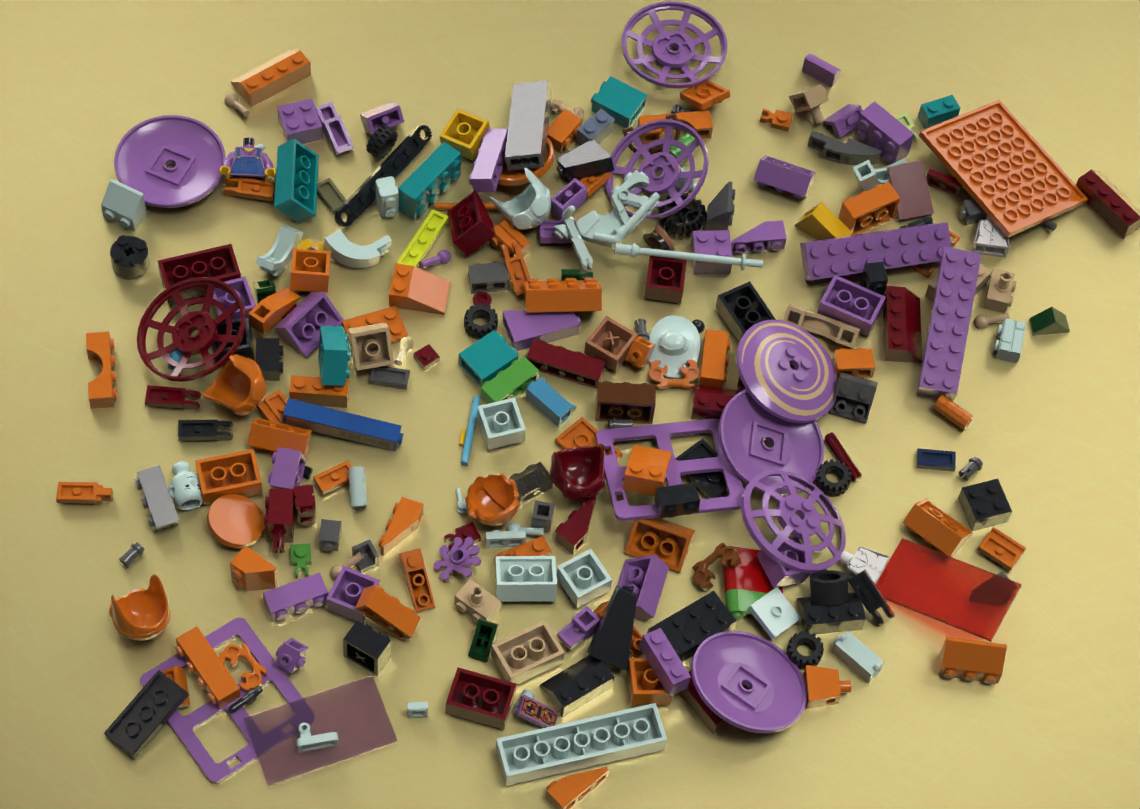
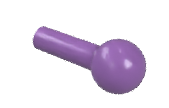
M441 250L437 256L420 261L419 266L423 269L438 263L448 264L451 261V254L447 250Z

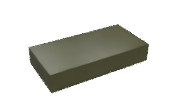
M330 178L317 184V194L334 215L346 202L345 197Z

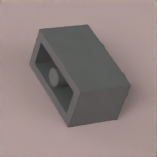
M505 261L468 265L471 294L508 290L509 278Z

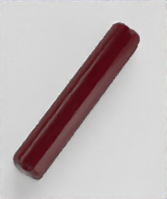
M833 432L827 434L825 441L837 459L840 460V463L844 462L846 464L845 467L850 468L851 480L855 482L861 479V472Z

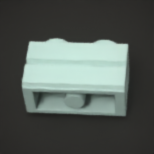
M392 176L376 180V204L382 218H390L399 213V192Z
M1006 318L1002 325L999 324L996 335L1000 337L999 340L996 339L994 351H997V359L1013 363L1019 361L1026 329L1025 322Z

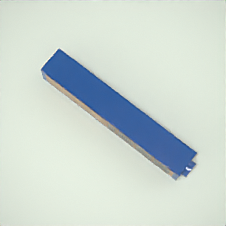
M290 398L287 400L283 414V424L396 451L397 444H402L404 435L400 433L401 425Z

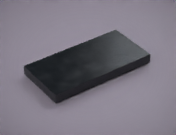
M158 670L104 734L135 759L187 699L189 693Z

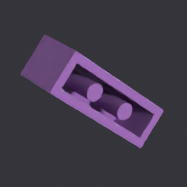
M320 572L263 592L264 603L272 621L284 620L289 615L303 613L314 606H323L328 596V590Z
M659 628L643 635L640 649L668 695L671 696L687 689L691 676L662 629Z

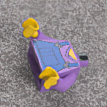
M244 138L243 147H235V151L229 153L219 169V177L225 174L227 179L230 177H241L268 181V177L272 176L276 180V170L266 153L262 152V148L254 147L253 138Z

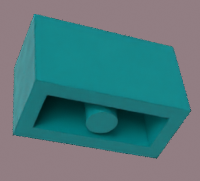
M950 95L921 104L917 118L925 130L957 117L960 112V106L954 96Z

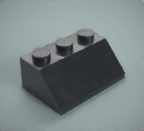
M855 592L848 593L847 602L831 606L815 604L811 602L810 597L797 598L799 614L802 618L803 633L810 631L812 635L813 633L825 634L863 629L866 620L861 599H859Z
M588 655L540 684V687L559 711L560 715L564 717L611 689L615 677L603 661Z

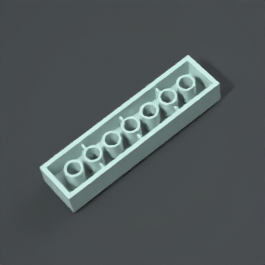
M653 703L496 739V752L505 785L508 786L665 750L667 738L657 705Z

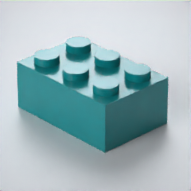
M320 326L318 364L322 385L345 386L346 379H349L350 374L348 361L351 359L348 334L344 333L342 326Z

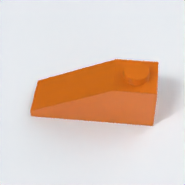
M603 767L562 777L557 782L554 780L546 788V799L555 809H571L608 778L609 769Z

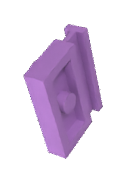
M548 220L540 224V243H571L569 236L567 240L564 238L561 240L554 233V226L564 224L563 220Z

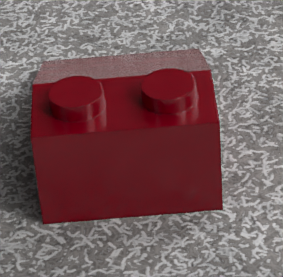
M476 190L447 211L453 244L467 256L477 251L486 241H490L496 235L494 224Z

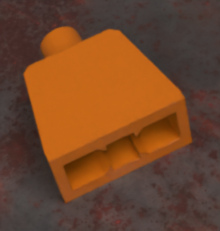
M806 665L803 673L807 690L806 709L838 704L841 693H851V681H840L837 669Z

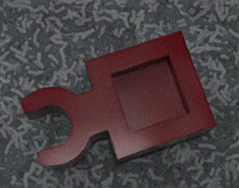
M473 522L456 528L455 535L447 534L444 536V542L453 541L456 537H460L463 540V544L467 537H471L474 540V544L481 541V536ZM454 542L448 545L449 551L454 545Z

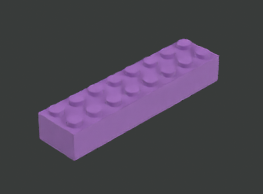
M940 222L800 243L804 279L816 280L834 277V275L843 276L862 273L866 263L883 262L885 269L941 261L944 247L951 248L948 223Z
M944 247L919 377L918 394L938 398L944 395L953 401L955 400L982 255L980 253Z

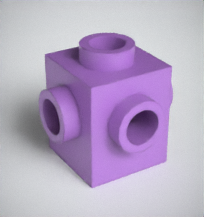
M290 638L278 648L276 652L277 659L274 664L280 666V669L287 673H293L298 669H302L306 662L305 655L309 647Z

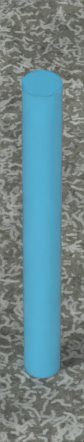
M473 396L461 458V464L467 466L469 463L477 410L481 399L479 396Z

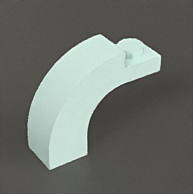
M904 158L887 167L906 164L907 162ZM869 160L852 167L857 180L865 191H869L879 184L883 185L889 182L887 167L874 169Z
M288 225L280 226L272 248L266 255L259 256L255 264L260 265V270L274 276L280 275L291 261L293 248H297L303 232Z
M338 230L324 239L323 248L326 251H331L330 256L342 265L352 268H368L379 264L380 257L389 252L392 240L387 235L370 245L360 246L350 242L342 231Z

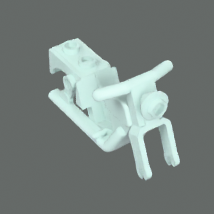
M637 170L633 173L629 172L623 179L624 183L620 187L617 185L611 191L613 210L610 214L600 215L596 211H591L579 219L575 225V219L571 216L575 211V207L571 205L563 212L562 220L564 224L554 226V233L558 238L567 240L569 236L584 271H587V264L592 269L593 259L590 257L583 240L615 248V243L621 244L659 204L660 195L656 192L650 198L629 193L637 187H644L646 189L649 187V178L645 173H639ZM625 206L635 207L639 210L629 219Z

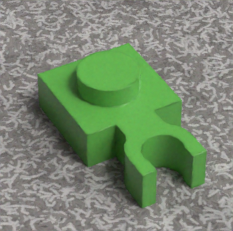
M310 544L290 545L291 565L297 566L295 568L296 578H298L300 571H304L306 577H308L309 572L306 565H312Z

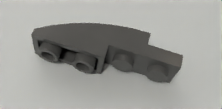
M813 130L808 141V147L823 152V159L841 164L859 165L867 160L870 161L871 165L878 164L882 152L857 140L848 138L847 142L844 143Z

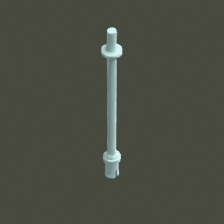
M615 243V255H628L631 258H635L638 255L731 264L740 265L741 270H744L745 266L763 267V260L746 259V254H743L741 258L640 248L636 243H632V245Z

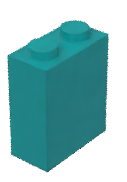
M610 76L607 81L601 84L600 91L592 96L591 111L597 113L602 109L615 119L614 123L628 128L631 127L645 108L647 94Z
M493 330L460 352L458 364L481 388L484 382L495 378L499 371L510 367L511 363L518 359V353L506 343L505 338L501 334L499 335Z

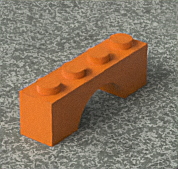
M709 110L675 113L678 121L692 127L702 139L712 137L713 125ZM670 114L639 116L637 127L656 120H666V115ZM665 128L652 130L641 135L639 138L643 144L658 140L665 133Z
M109 331L86 333L88 359L99 363L103 368L96 379L88 382L90 408L114 407V399H117V389L113 388V383H116V371H112V366H116L115 355L111 354V350H115L114 339H110Z

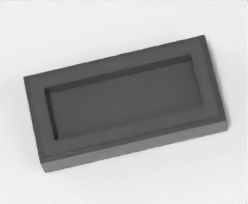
M386 366L372 368L369 384L407 390L410 370Z

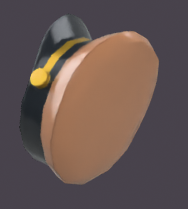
M656 224L650 234L643 235L644 241L652 249L675 251L672 240L660 225Z

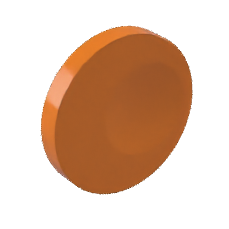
M228 494L219 497L213 502L207 514V525L213 537L220 543L232 548H243L245 545L247 547L253 545L260 538L265 527L264 515L259 506L251 499L238 494Z

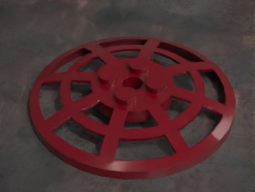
M190 278L170 286L151 302L141 318L137 333V347L141 359L154 374L170 381H192L213 373L230 359V356L237 350L243 338L246 326V313L243 302L235 290L228 284L214 278ZM208 286L205 297L183 301L179 292L189 288ZM215 288L227 292L236 302L227 309L221 302L213 299ZM173 297L177 306L167 314L162 323L152 320L157 310L168 299ZM195 304H203L201 311L189 312L187 308ZM211 305L223 312L215 319L208 314ZM240 309L241 325L238 335H231V315ZM181 312L182 317L175 326L168 325L173 317ZM226 320V335L217 334V326ZM148 327L159 330L157 335L158 350L147 354L145 341ZM199 330L195 336H191L193 331ZM165 332L172 334L173 344L164 347ZM214 342H222L220 347L210 356L208 349ZM234 343L226 355L213 364L212 360L224 350L226 345ZM177 349L184 353L179 362L171 359L168 354ZM201 353L202 361L187 364L191 355ZM162 356L168 364L176 368L171 375H166L159 371L150 360ZM206 365L207 369L189 376H179L183 369H193Z

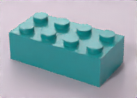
M292 139L278 146L274 207L300 224L316 216L319 155L296 139Z
M443 142L397 188L399 192V211L414 221L419 216L424 215L426 209L431 204L433 205L442 193L448 190L450 184L460 178L461 153Z

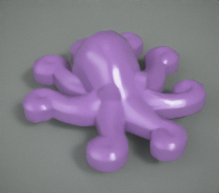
M456 537L453 540L454 545L449 554V548L446 545L440 548V554L445 560L436 561L433 567L437 571H440L442 567H447L440 575L443 581H448L453 571L469 578L472 575V570L468 567L481 564V559L476 556L479 554L480 549L477 545H474V540L471 537H467L464 544L460 537Z

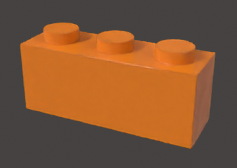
M706 329L699 385L722 388V384L727 382L728 372L724 371V369L729 364V355H726V351H730L731 340L728 339V332Z
M291 375L289 397L290 399L319 406L348 408L349 380L346 379L345 386L322 385L321 377Z
M255 418L251 423L248 445L253 446L257 450H272L273 453L277 452L278 447L301 451L306 456L309 452L312 430Z
M378 585L364 588L355 607L356 610L400 641L412 638L421 618L415 614L413 609L405 607L400 603L399 599L390 596Z

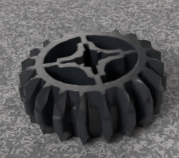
M689 192L681 196L683 201L689 196ZM667 195L666 200H668V199H670V198H672V197L669 196V195ZM695 196L690 203L678 212L658 220L659 225L665 231L668 230V235L673 233L675 238L681 235L683 239L685 235L690 238L693 231H701L703 229L707 213L705 205H702L701 200H696ZM674 201L669 205L659 207L658 214L674 208L677 204Z

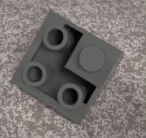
M728 182L709 203L705 231L728 230V226H732L735 204H733L735 189H732V182Z

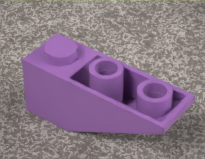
M783 220L763 222L735 238L731 242L732 253L784 249L787 238Z

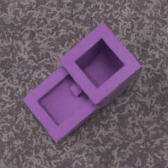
M586 606L572 618V622L557 633V638L571 651L581 641H586L596 631L601 619Z

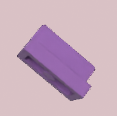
M848 104L827 117L823 124L831 125L836 137L841 138L857 127L859 115L863 111L861 105Z

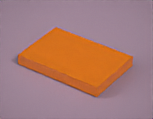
M581 417L560 434L554 443L562 450L574 447L598 445L596 440L598 431ZM614 446L618 461L622 458L623 453ZM605 449V455H611V450Z

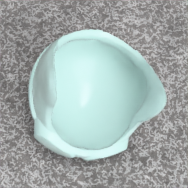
M524 168L525 175L530 184L521 194L504 203L495 200L491 196L490 200L514 227L518 229H531L542 224L548 217L551 209L550 190L529 169Z

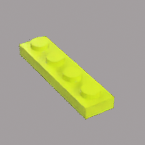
M432 209L397 261V264L418 267L419 262L423 260L449 221V216Z

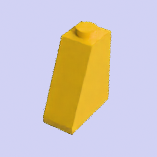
M822 202L805 212L795 224L797 228L817 240L850 236L852 234Z

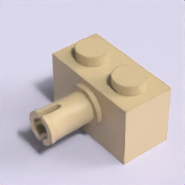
M822 84L807 87L789 96L795 112L810 110L815 124L826 120L819 106L828 101L827 92Z
M993 268L983 308L1005 313L1007 307H1011L1013 296L1010 295L1016 287V281H1013L1014 273Z
M471 579L455 595L454 605L460 612L470 615L476 623H478L479 618L491 622L501 611V601Z

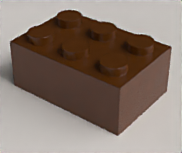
M598 382L595 401V421L608 422L615 418V420L632 419L633 423L652 424L656 405V385H650L649 383Z

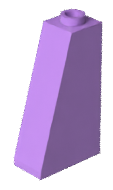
M526 310L503 311L502 323L510 343L516 351L530 348L533 339L549 343L578 335L579 327H581L580 318L575 315L574 311L526 313Z

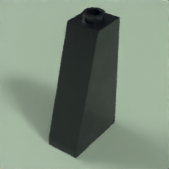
M616 585L587 652L594 658L626 671L629 662L637 595L633 592L634 589L627 585L622 587Z

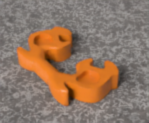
M655 360L650 365L649 378L659 383L656 384V389L668 387L691 389L694 387V384L690 383L699 377L697 362L694 360H687L686 364L689 365L687 368L684 365L681 366V375L685 376L681 380H668L664 378V375H667L668 367L667 365L664 368L659 367L661 360Z
M242 643V648L234 644L228 645L222 653H219V659L224 666L226 661H230V667H235L239 664L238 659L243 658L252 667L253 673L244 672L240 676L241 681H246V683H240V689L243 692L248 693L262 686L261 674L267 677V671L252 656L250 648L245 643Z

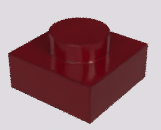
M430 344L414 353V358L424 370L440 361V356Z

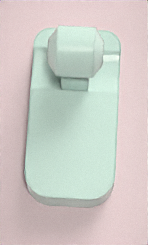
M301 723L299 725L300 738L296 739L297 752L299 753L334 747L339 744L337 732L311 736L308 723Z

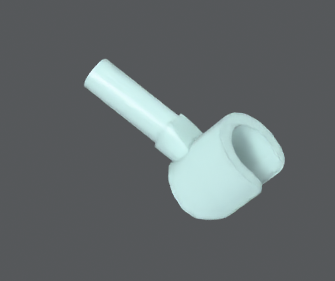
M457 488V512L468 513L461 490Z

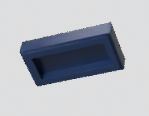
M917 448L916 468L955 472L956 452Z

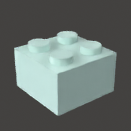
M515 398L478 406L477 419L488 450L525 441L526 429Z
M592 549L557 566V580L576 608L611 590L612 579Z

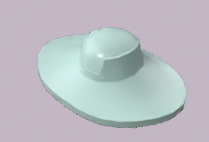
M672 315L660 319L650 333L649 341L656 344L649 362L651 364L655 360H661L659 367L664 368L667 365L668 372L667 375H664L666 378H683L685 376L681 375V366L689 367L686 364L687 360H694L698 363L701 348L700 335L696 326L684 317Z

